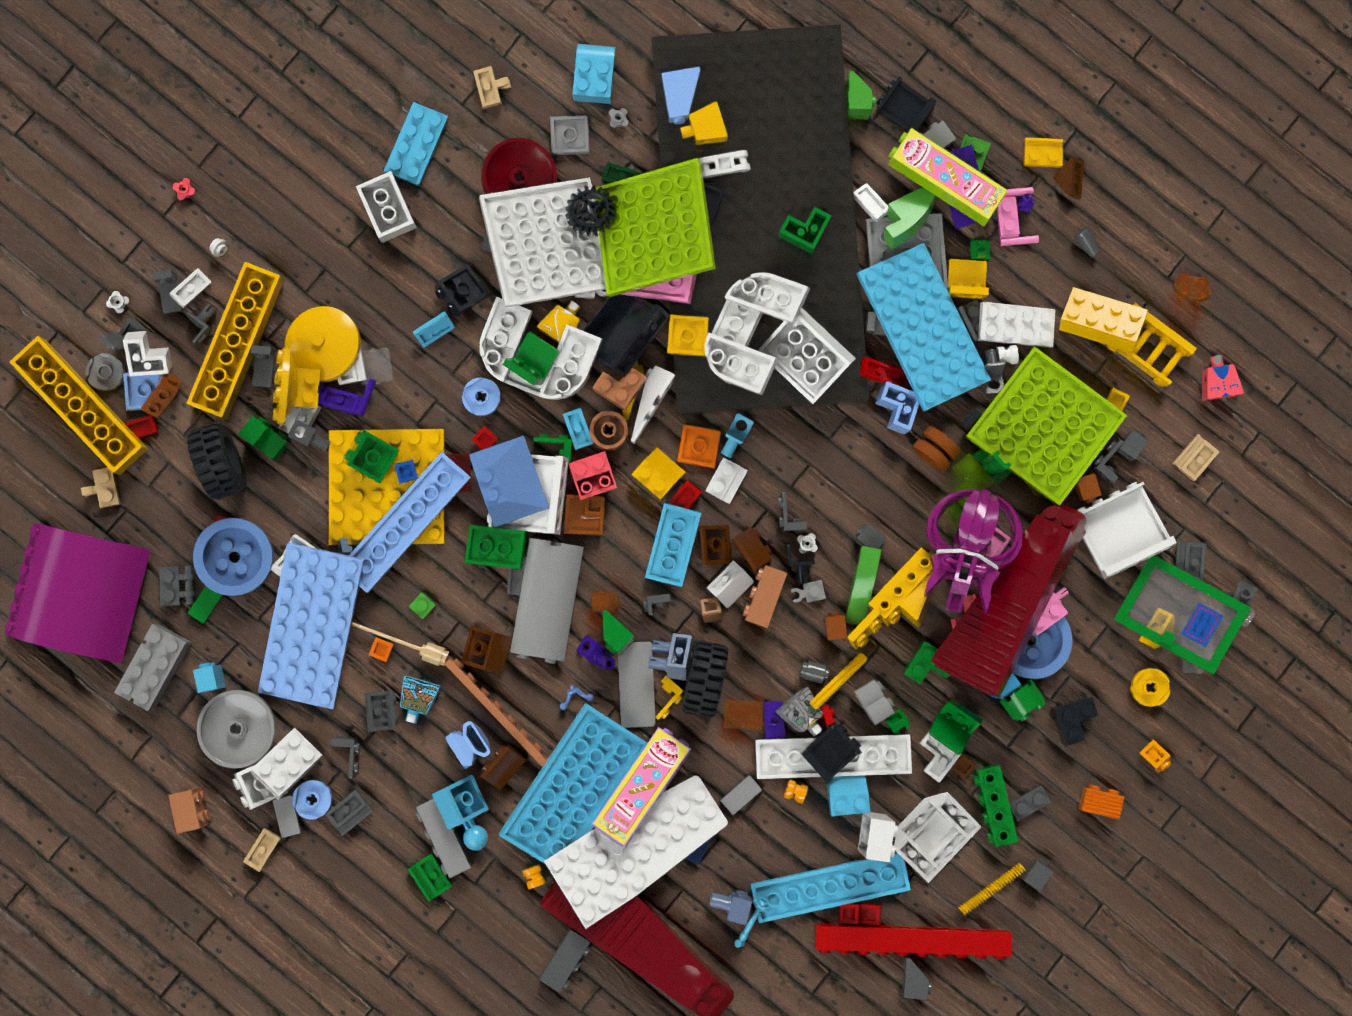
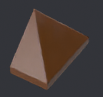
M1070 158L1053 178L1068 196L1077 200L1081 199L1084 162L1076 158Z

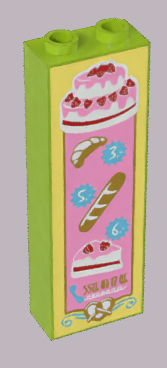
M913 128L908 133L904 132L898 141L901 144L898 148L894 147L888 156L891 158L888 165L984 227L1008 190Z

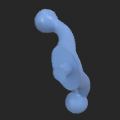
M572 684L570 685V690L567 691L565 703L560 704V709L565 710L574 693L588 701H592L594 696L592 694H584L579 687L574 688Z

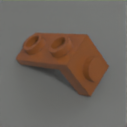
M161 374L157 387L144 402L141 409L158 418L177 394L181 380L173 374Z

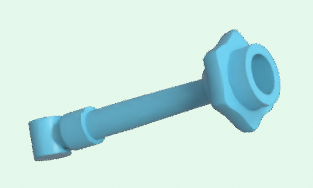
M763 897L753 899L756 910L744 931L741 932L739 939L735 941L734 944L737 948L745 945L748 934L759 913L771 909L767 899Z

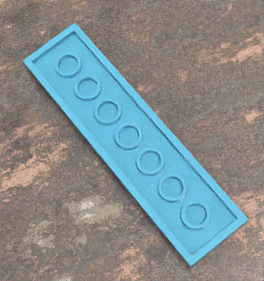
M897 852L894 853L893 858L890 857V862L861 859L750 884L753 899L763 897L769 901L768 905L771 908L769 911L759 913V923L911 890L905 861Z

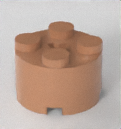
M602 411L591 421L590 436L598 448L604 451H614L625 444L628 438V426L622 415L613 411ZM606 427H608L609 429H611L612 427L614 428L612 430V435L604 434L606 432Z

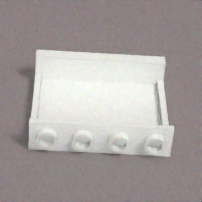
M531 455L549 509L494 527L488 513V527L560 535L569 458L564 456Z
M1134 482L1126 487L1127 490L1123 492L1115 491L1109 495L1110 498L1104 501L1101 498L1093 502L1092 507L1087 509L1082 507L1077 510L1086 517L1084 528L1086 534L1082 539L1104 580L1173 547L1177 543L1174 536H1169L1144 491V482L1139 484Z

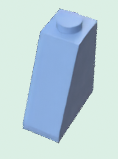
M700 67L662 73V84L669 123L682 124L685 120L689 119L700 77Z

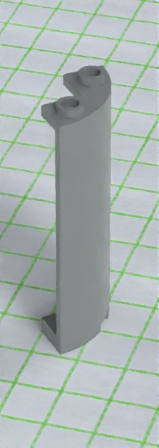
M530 538L510 650L511 653L518 654L517 658L529 659V656L545 658L544 662L556 664V660L564 661L584 547Z

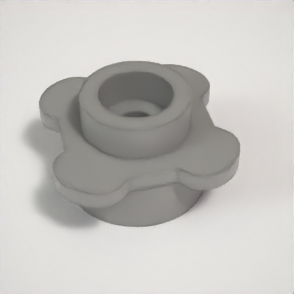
M625 108L620 110L611 109L609 111L611 127H626L628 125V120L626 119L627 110Z

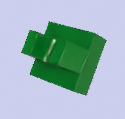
M971 240L970 260L989 261L990 241Z
M900 708L894 711V714L884 719L896 735L900 734L899 729L903 727L906 729L910 728V722Z

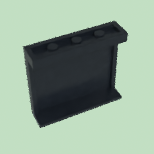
M620 294L608 297L583 331L603 339L595 361L625 378L671 316L657 304L654 306L640 297Z

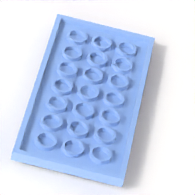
M290 542L287 543L258 693L328 709L335 708L365 559Z

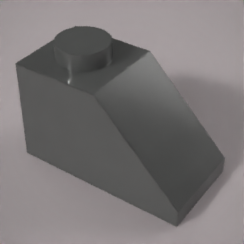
M904 956L902 996L910 999L928 1000V994H931L932 989L931 982H929L928 978L909 956Z

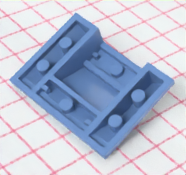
M524 436L469 454L494 527L549 509Z

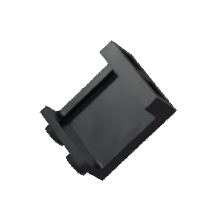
M899 76L896 81L893 79L888 85L887 89L889 91L886 96L882 94L878 99L876 112L907 133L911 128L918 131L937 101L932 97L928 100L901 81L902 78Z
M834 722L800 753L827 784L853 758L862 753L859 749L861 747L860 743L855 738L850 739L846 733L849 731L842 723L838 725Z

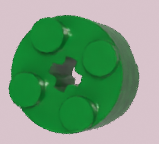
M1032 679L1026 680V685H1021V687L1004 697L1005 699L999 700L1013 720L1023 721L1031 715L1030 711L1035 708L1038 710L1046 704L1044 701L1045 697Z

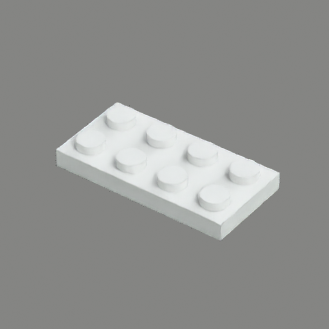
M981 302L978 341L1052 348L1055 309Z

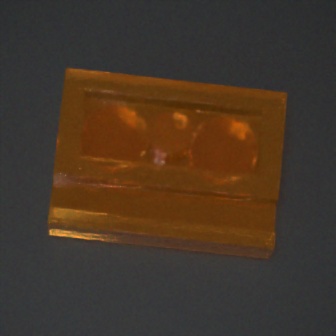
M725 699L723 728L762 730L763 701Z

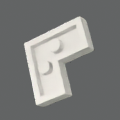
M928 731L920 744L933 753L934 757L923 771L940 783L960 755H957L929 735Z

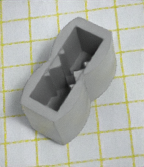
M872 679L854 690L853 693L871 722L876 725L895 713L893 710L895 705L889 697L885 698L883 694L885 689L880 681L876 682Z

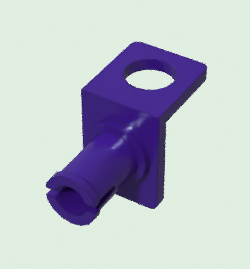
M588 635L576 650L601 669H612L615 666V659L612 658L614 655ZM590 642L589 649L584 651V646Z

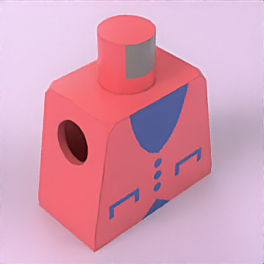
M1222 355L1210 357L1212 367L1202 371V401L1244 394L1234 364L1224 365Z

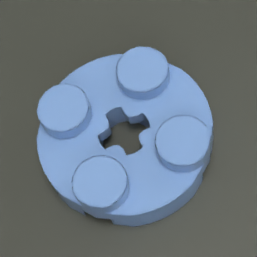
M475 378L465 385L462 401L470 413L476 416H487L492 414L501 403L500 390L493 381L486 378ZM479 392L482 394L486 393L485 401H477L476 398L479 397Z
M319 780L306 781L295 789L292 804L301 817L317 819L324 816L332 805L331 789ZM312 794L317 798V802H314L313 805L307 800Z

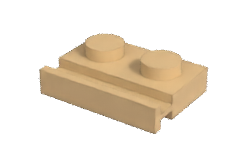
M1197 434L1172 464L1176 465L1192 481H1196L1218 455L1219 451Z

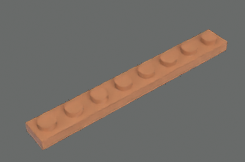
M449 658L444 664L543 767L548 760L542 753L544 751L537 742L533 744L529 740L531 736L523 728L520 730L515 725L517 721L510 714L507 716L502 711L504 707L497 700L493 702L489 698L491 695L489 691L483 686L480 688L475 683L478 680L470 672L467 674L462 669L464 665L457 658L455 660Z

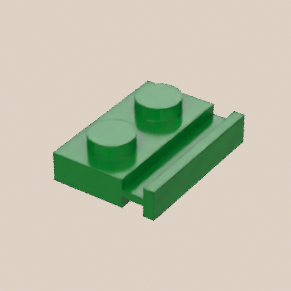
M433 853L407 869L428 902L453 886L448 876L443 873Z

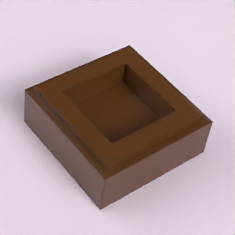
M961 754L950 769L966 780L977 764L964 754Z

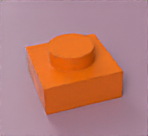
M375 637L368 655L387 662L394 644Z

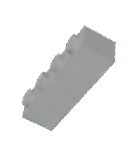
M434 799L417 806L416 816L420 822L423 821L426 827L424 833L427 839H431L434 844L432 849L435 856L440 857L443 863L440 865L445 875L448 874L449 878L471 868L473 866L455 827L447 829Z

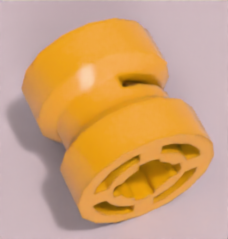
M789 780L784 798H792L796 802L803 804L808 786L805 784L799 785L795 781Z
M540 864L522 870L523 876L527 879L526 885L528 889L546 883L545 877L541 875L542 868Z

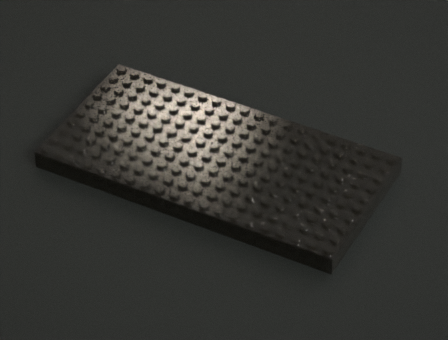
M841 24L651 37L660 169L695 158L700 159L702 157L747 150V163L750 164L751 168L747 172H736L703 179L704 183L725 191L710 228L716 269L697 274L690 304L669 301L670 314L709 317L708 332L712 333L725 305L726 299L724 297L732 285L740 279L744 280L754 273H770L808 286L810 290L802 308L856 358L821 397L812 404L775 368L763 394L759 395L724 382L711 370L707 357L673 354L677 416L867 403L869 401L868 379L859 376L861 361L863 357H866L861 285L856 275L859 272ZM700 67V77L690 114L717 101L728 135L727 141L696 145L694 136L683 139L680 128L690 125L689 119L685 120L682 124L669 123L662 84V73ZM734 159L735 165L740 164L739 159ZM709 164V168L715 169V164ZM816 207L832 216L812 254L778 237L779 231L788 215L806 224L812 210ZM763 313L748 347L758 351L783 323V320Z

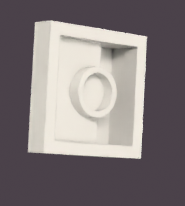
M255 765L234 774L235 779L232 780L236 790L240 789L243 794L240 799L244 808L248 807L249 810L276 798L251 773V769Z

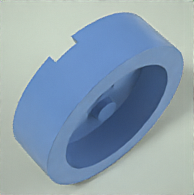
M228 518L211 524L200 534L193 551V564L199 579L209 589L222 595H244L256 590L268 579L271 573L270 569L274 564V549L269 537L259 526L247 520ZM232 552L240 554V560L236 563L231 562L229 559V555Z
M1065 617L1038 636L1032 633L1035 642L1031 646L1026 645L1013 670L1015 676L1029 679L1048 677L1057 672L1066 663L1072 649V632Z

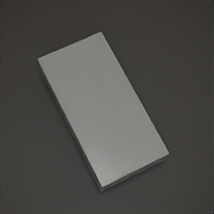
M748 775L720 801L734 815L762 789Z
M293 795L273 800L281 838L302 833L297 811L292 804Z

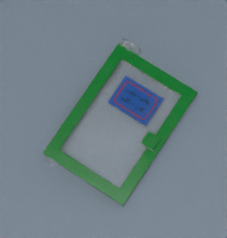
M1152 556L1142 561L1140 566L1143 569L1116 614L1114 621L1214 675L1241 625L1247 628L1256 611L1157 556Z

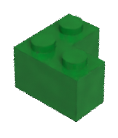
M814 207L806 224L788 215L779 231L778 237L812 254L832 215Z
M252 416L238 435L252 446L258 448L270 459L277 461L290 445L286 440L288 437L279 430L276 433L271 429L273 425L260 416L259 418Z
M921 641L902 671L903 675L917 684L922 683L930 669L943 678H948L950 675L935 667V664L931 662L933 655L938 649L926 641Z

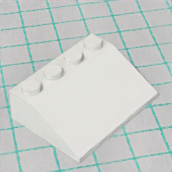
M801 308L795 324L783 321L758 350L777 358L778 361L775 369L812 404L821 397L856 359L803 308Z

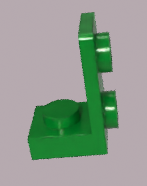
M538 434V437L533 438L534 443L564 444V447H560V456L569 458L568 462L572 463L573 442L572 439H569V436L557 435V438H549L550 435Z

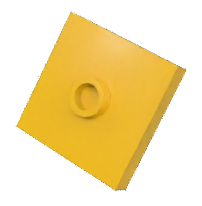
M670 314L667 354L706 357L705 341L709 317Z

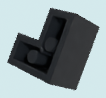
M1084 697L1051 707L1062 745L1068 746L1085 741L1080 721L1098 716L1093 697Z

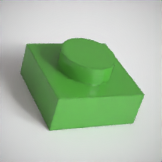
M423 592L409 605L422 619L436 606Z

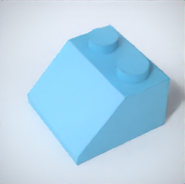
M865 775L832 777L833 779L827 784L829 813L831 816L870 813L869 793Z

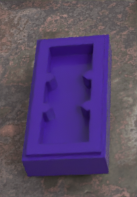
M782 700L763 702L766 739H785L784 720L775 712L783 705Z

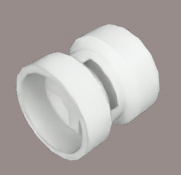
M1011 345L1006 349L1003 346L996 347L998 363L1018 364L1019 354L1016 345Z

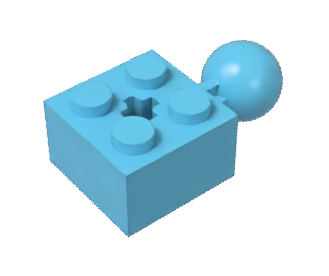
M469 775L431 794L447 829L449 830L463 824L466 829L463 835L466 847L474 851L483 849L488 842V833L483 827L476 825L473 818L489 809L473 775Z

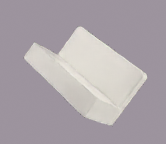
M733 560L707 589L726 608H729L754 583V580Z

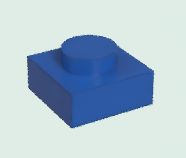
M414 460L394 465L399 484L419 478Z

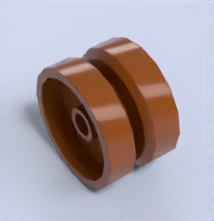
M928 426L922 433L924 440L918 439L911 448L932 468L945 473L951 466L948 459L955 460L960 455L961 450L941 431Z

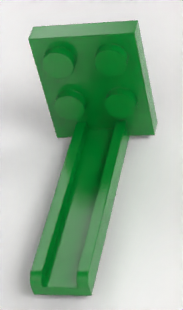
M980 448L972 457L981 465L982 471L986 475H990L996 484H999L1011 473L1008 469L1011 464L1009 462L1004 463L998 456L1000 454L998 450L989 455Z

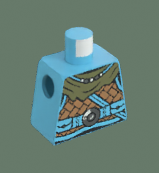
M404 676L400 707L408 709L405 721L417 723L419 713L427 715L442 686L414 677Z

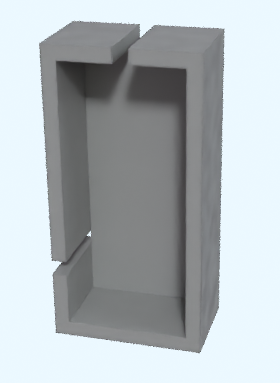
M152 624L144 638L147 642L141 643L114 692L128 701H133L134 704L147 711L155 710L192 643L159 624Z

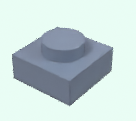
M340 538L337 553L349 556L352 553V546H349L347 538Z

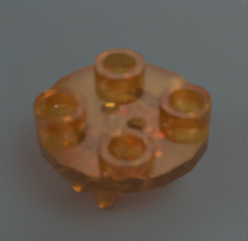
M1180 274L1175 280L1173 287L1177 293V302H1182L1184 298L1196 302V305L1200 306L1201 302L1207 301L1211 297L1212 289L1208 285L1209 281L1204 277L1196 278Z

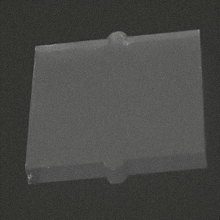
M372 348L369 351L362 352L367 380H363L362 385H367L369 378L376 380L375 384L380 385L382 382L394 381L389 348L376 350Z

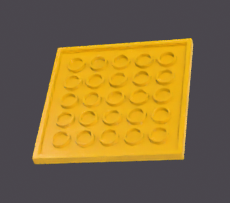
M329 430V545H338L340 538H347L349 545H359L416 481L412 480L399 484L394 465L414 460L418 477H420L441 452L445 454V430H365L400 450L381 483L345 464V453L349 448L353 449L356 444L353 442L358 432L362 433L364 430ZM445 508L413 544H445Z

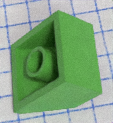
M849 71L846 80V119L868 120L870 114H873L876 97L872 96V89L854 71Z

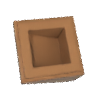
M717 597L700 600L704 623L722 620L720 601Z

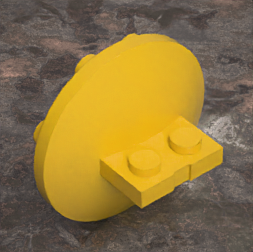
M286 347L277 352L276 363L280 364L274 378V384L279 385V387H276L273 393V403L277 405L273 409L272 421H276L278 425H284L293 407L318 408L320 370L296 368L291 350Z

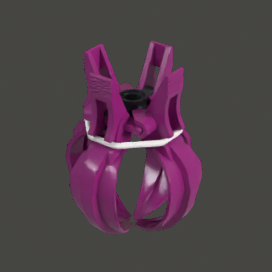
M984 488L982 490H960L943 498L934 507L928 518L926 537L936 554L932 555L933 572L928 579L924 597L943 578L951 579L952 585L945 609L961 614L965 596L967 597L970 583H972L979 589L983 612L986 614L991 600L992 585L1000 575L998 570L1009 566L1015 561L1022 547V525L1016 511L1010 504L998 495L992 494L990 490ZM969 497L964 505L953 545L950 546L940 538L936 524L947 508L957 501ZM1000 506L1010 524L1012 546L1004 554L990 557L986 556L989 541L997 526ZM953 593H956V594H959V595H962V596H961V597H957V596H954Z

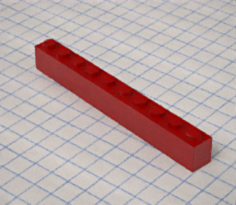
M815 923L814 947L816 950H819V953H831V950H838L840 954H850V951H858V954L869 955L870 952H877L878 955H889V952H895L898 956H909V953H916V956L928 957V954H936V957L942 958L952 954L957 958H967V955H975V958L978 959L994 956V959L1004 960L1006 956L1012 957V932L1002 929Z

